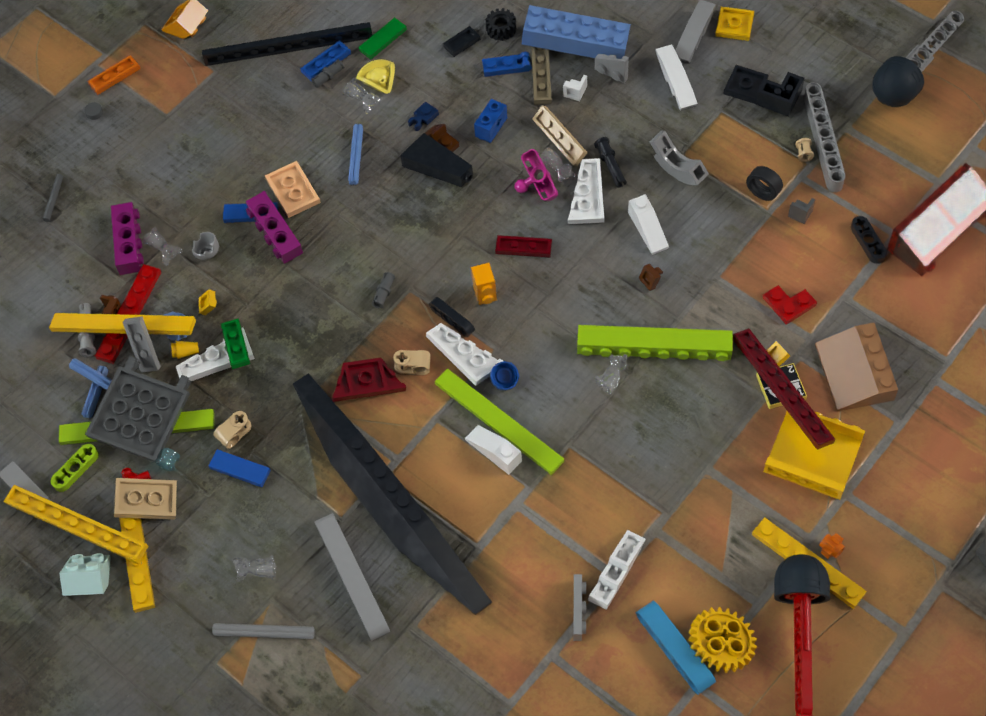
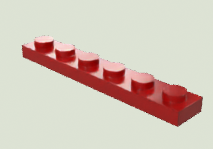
M143 264L117 314L140 315L161 275L159 268ZM107 333L95 354L96 359L114 364L128 338L127 334Z

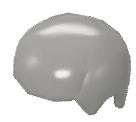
M212 232L200 233V239L193 241L192 253L195 258L200 260H209L219 251L218 240Z

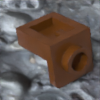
M101 295L100 300L105 306L102 314H117L121 307L118 298L112 295Z

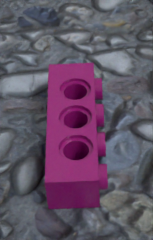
M265 191L246 201L248 208L245 210L250 218L254 217L256 228L259 232L263 231L265 234L263 237L268 246H273L274 249L272 251L277 259L281 258L285 264L303 254L301 244Z
M132 202L111 205L115 266L120 275L139 272L141 264H144L143 255L140 253V249L143 248L142 241L138 235L141 234L140 224L137 223V219H140L138 208L135 209Z

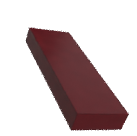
M497 235L495 253L551 258L552 239Z

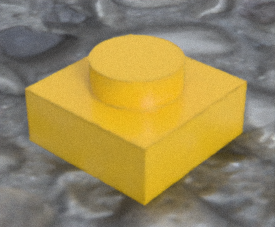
M209 289L199 297V314L207 315L216 308L215 291Z
M777 341L766 350L778 366L790 357Z

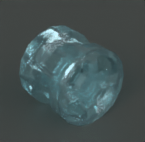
M163 448L161 451L162 456L157 459L156 464L165 470L173 471L175 469V462L179 461L181 456L172 449Z

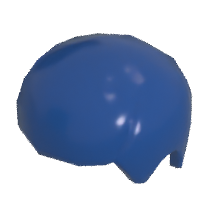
M506 361L495 364L490 372L492 384L497 389L503 391L514 388L519 380L517 367L511 362Z

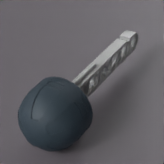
M952 11L921 45H916L906 57H890L881 65L873 77L872 89L882 104L891 107H901L907 105L921 92L924 86L922 71L934 59L933 55L964 22V16L961 12ZM952 17H955L959 22L954 21ZM943 26L948 27L950 31L945 30ZM935 35H938L942 40H938ZM918 54L923 55L925 59H921Z

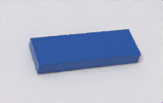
M339 40L300 68L301 73L311 81L312 78L322 72L324 67L330 66L337 59L342 61L349 56L351 50Z
M272 202L278 210V202ZM224 204V223L256 221L254 217L250 218L245 210L248 208L247 204Z
M218 449L208 465L211 470L259 487H263L271 471L266 466Z

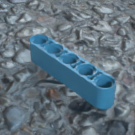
M654 600L636 612L641 624L696 694L699 695L716 683L711 671L704 663H701L699 656L695 657L696 652L690 648L689 643Z

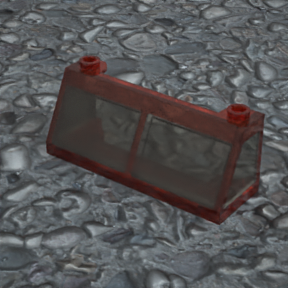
M965 163L893 229L887 250L919 275L923 276L927 271L930 273L937 265L935 263L936 259L981 216L983 218L986 217V184L974 169Z

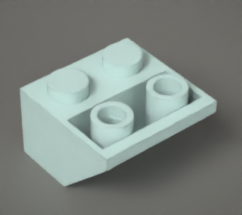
M96 553L91 556H83L82 554L71 556L59 573L62 595L104 594L109 583L110 555Z

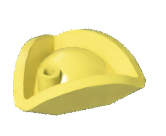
M384 59L371 61L360 69L356 79L379 92L388 94L391 92L395 64Z

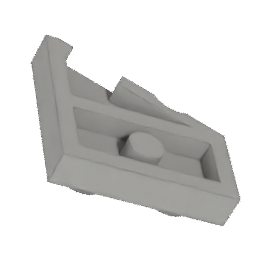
M598 54L595 57V70L612 77L616 81L625 83L628 79L629 57L623 56L622 59H617L616 55Z

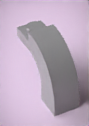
M660 131L649 141L656 152L654 158L659 165L680 182L688 185H698L709 175L701 160L689 159L675 148L666 131Z

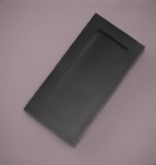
M469 26L444 42L443 47L455 57L481 40L480 35Z

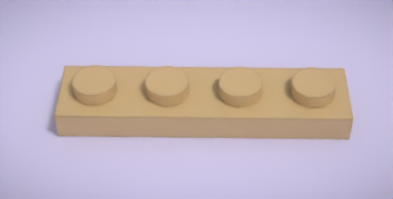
M541 106L532 120L571 164L578 166L588 152L546 106Z

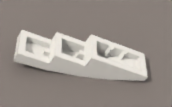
M673 45L655 49L664 78L669 83L672 95L675 96L679 109L683 110L696 106L698 103Z
M629 530L626 531L610 556L607 566L599 576L598 583L590 593L588 601L607 610L646 540L645 538Z

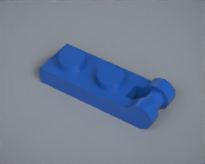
M522 52L519 55L482 59L484 77L530 71L532 69L531 62L529 61L530 53Z

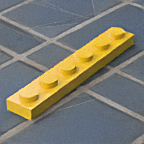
M765 517L753 530L752 535L784 559L798 554L810 555L818 559L827 570L830 593L852 609L857 606L866 594V590Z
M119 518L121 533L145 543L141 518ZM147 552L144 553L139 563L126 559L134 612L137 613L155 608Z

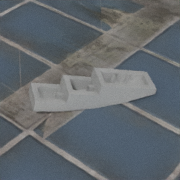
M699 0L675 50L681 61L691 62L702 36L704 37L716 4Z

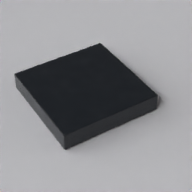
M735 65L723 94L756 104L758 90L764 79L768 80L769 75Z

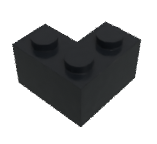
M788 72L782 84L764 79L757 93L756 105L789 117L802 92L804 77Z

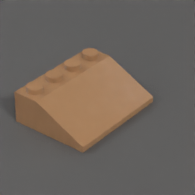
M875 323L855 326L815 343L837 412L895 400L898 387Z

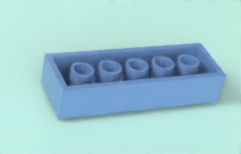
M529 5L523 28L522 45L595 58L598 54H605L608 56L616 55L617 59H622L625 55L631 24Z

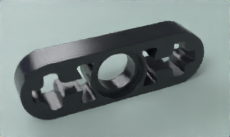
M856 216L851 224L853 234L869 260L875 264L882 263L886 258V248L868 219L863 216ZM871 237L874 241L872 243H867L864 241L863 238Z
M435 297L429 303L431 310L465 337H469L475 331L470 321L440 298Z

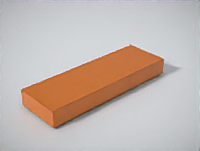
M129 55L87 82L95 93L99 95L141 68L134 58Z

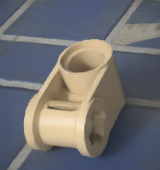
M399 350L393 356L395 362L394 369L399 374L426 375L430 371V353L428 351Z
M237 411L223 424L219 425L213 435L227 449H230L251 430V422L245 412Z

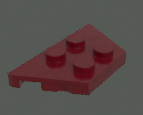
M381 357L346 362L342 365L332 401L338 402L406 391V385L396 378L394 371L387 367L386 362Z

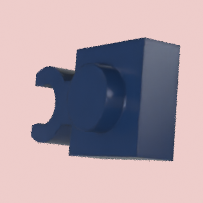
M424 102L414 112V117L408 120V126L416 124L414 126L415 131H419L422 124L428 125L439 115V111L429 103Z

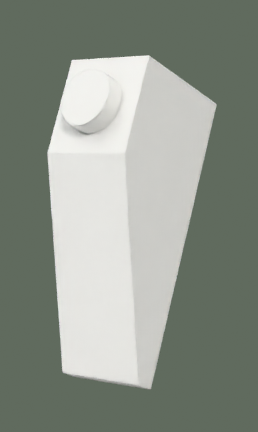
M642 195L629 200L628 214L651 254L653 255L668 249L669 245L647 196Z
M479 425L465 438L468 443L508 475L522 462L521 451L508 440Z

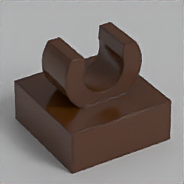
M647 264L643 267L639 279L651 291L656 288L663 271L659 267L653 268L651 264Z

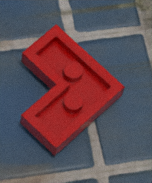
M777 285L763 294V299L786 325L817 305V301L806 289L790 298Z

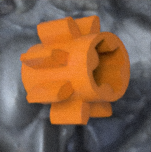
M837 533L832 536L827 534L819 544L822 548L821 554L827 559L832 556L837 558L845 549V546L842 544L844 539Z

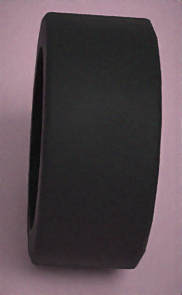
M765 166L754 168L746 180L749 190L756 197L765 201L775 199L783 188L780 176L774 170Z

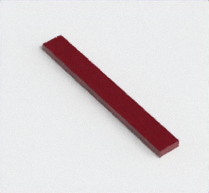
M748 328L734 333L733 341L815 448L818 450L835 442L834 436L752 331Z

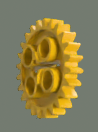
M711 607L708 612L703 610L701 615L698 614L695 620H693L688 632L691 635L688 641L693 642L690 647L691 649H697L695 657L702 656L701 663L709 662L708 668L715 665L717 672L721 667L725 673L730 668L733 672H736L738 668L742 670L745 665H748L755 655L754 651L757 648L755 642L757 638L752 637L755 631L748 630L750 623L744 624L743 620L745 617L737 618L736 611L730 614L729 608L722 612L721 607H718L715 612Z

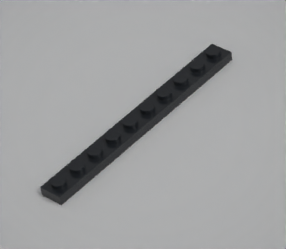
M367 22L202 50V56L205 66L330 46L339 40L342 43L366 40L373 35L371 24Z

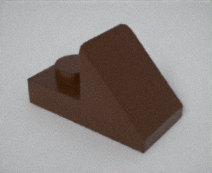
M445 124L434 125L425 133L452 152L460 147L459 142L447 133Z

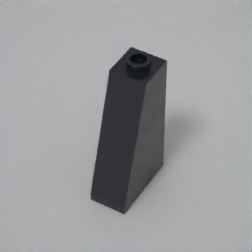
M425 133L400 155L404 168L459 187L470 182L473 178L471 164Z

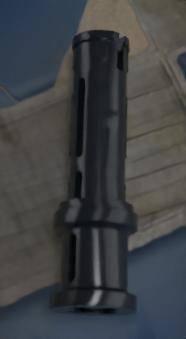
M601 137L595 141L594 146L600 153V159L606 163L616 187H623V184L626 185L627 181L615 159V151L609 145V138Z

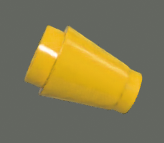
M175 341V343H171L172 358L180 359L199 353L198 342Z

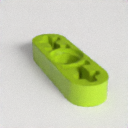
M92 444L83 445L52 476L51 485L56 491L64 492L68 490L98 459L99 453L95 446ZM87 451H88L89 453L92 452V455L89 456V455H86L85 453H86ZM73 464H79L80 467L77 471H70V467ZM61 480L64 481V483L58 484V481Z

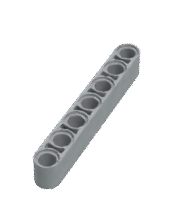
M812 82L806 86L804 104L826 187L831 192H839L843 188L845 171L822 87L818 83Z
M331 513L314 521L370 640L373 641L389 633L390 629L334 514Z

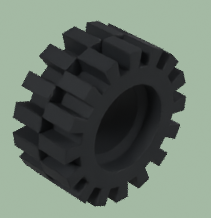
M498 8L496 12L492 10L491 14L488 13L485 21L486 31L490 38L494 37L495 40L500 38V41H503V38L508 40L509 36L512 38L513 33H516V17L514 13H510L508 9L505 11V8H502L501 11ZM503 22L507 25L498 27L495 24Z

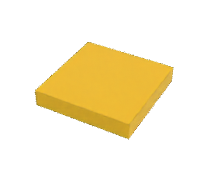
M721 6L715 36L749 41L754 11Z

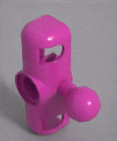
M534 149L523 153L521 160L530 177L525 180H517L515 190L518 193H525L529 185L534 184L542 200L551 201L558 196V191L539 153ZM525 161H529L531 167H528ZM543 172V178L538 180L537 175ZM541 192H545L548 198H543Z

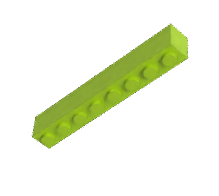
M578 325L577 354L584 356L601 355L609 357L612 355L625 358L638 356L641 358L659 357L661 359L678 358L681 360L690 358L726 361L731 360L733 352V331Z

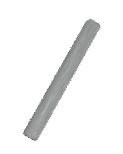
M215 623L212 627V633L215 636L313 639L315 629L313 626Z

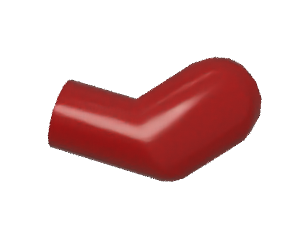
M124 468L121 471L122 478L151 479L148 470L140 474L132 472L131 468Z

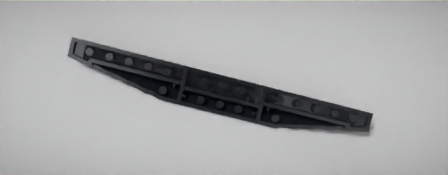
M309 373L294 382L293 386L331 465L398 551L406 555L411 562L425 571L430 578L437 581L442 588L456 597L473 614L476 615L489 606L492 601L430 518L360 431Z

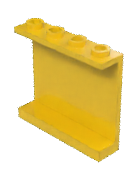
M786 411L763 472L840 500L865 430L856 425H848L842 423L839 419H831L819 412H815L835 438L833 444L817 450L792 416Z

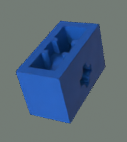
M491 99L474 123L475 137L491 143L507 119V105Z

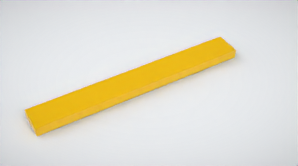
M55 313L49 328L51 332L127 334L123 321L127 318L143 316L149 334L191 335L196 319L194 316Z
M13 485L3 501L11 507L135 563L140 562L149 547L142 541L16 485Z

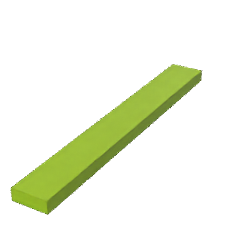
M448 368L435 380L436 386L500 436L508 440L550 475L564 463L562 456Z
M205 409L181 412L172 433L214 429V410ZM91 422L59 425V444L67 445L97 441L85 435Z

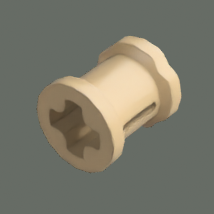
M801 138L797 140L795 145L799 151L798 160L801 162L812 160L814 153L811 151V139Z

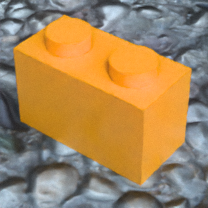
M490 263L471 267L473 288L478 304H490L493 301H497L496 284Z

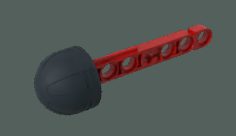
M798 554L788 557L777 568L774 578V599L782 603L794 604L796 716H813L811 604H820L830 600V582L827 570L818 559L810 555Z

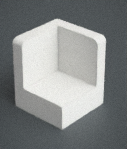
M583 75L581 81L573 79L570 82L565 81L563 97L580 102L587 88V76Z

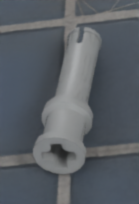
M84 303L83 308V305L80 304V314H91V305ZM81 332L78 335V341L80 342L79 354L84 357L95 355L94 333Z

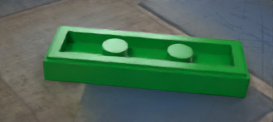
M394 17L358 47L359 51L370 60L373 59L407 30V26Z
M239 318L220 323L232 370L251 364Z

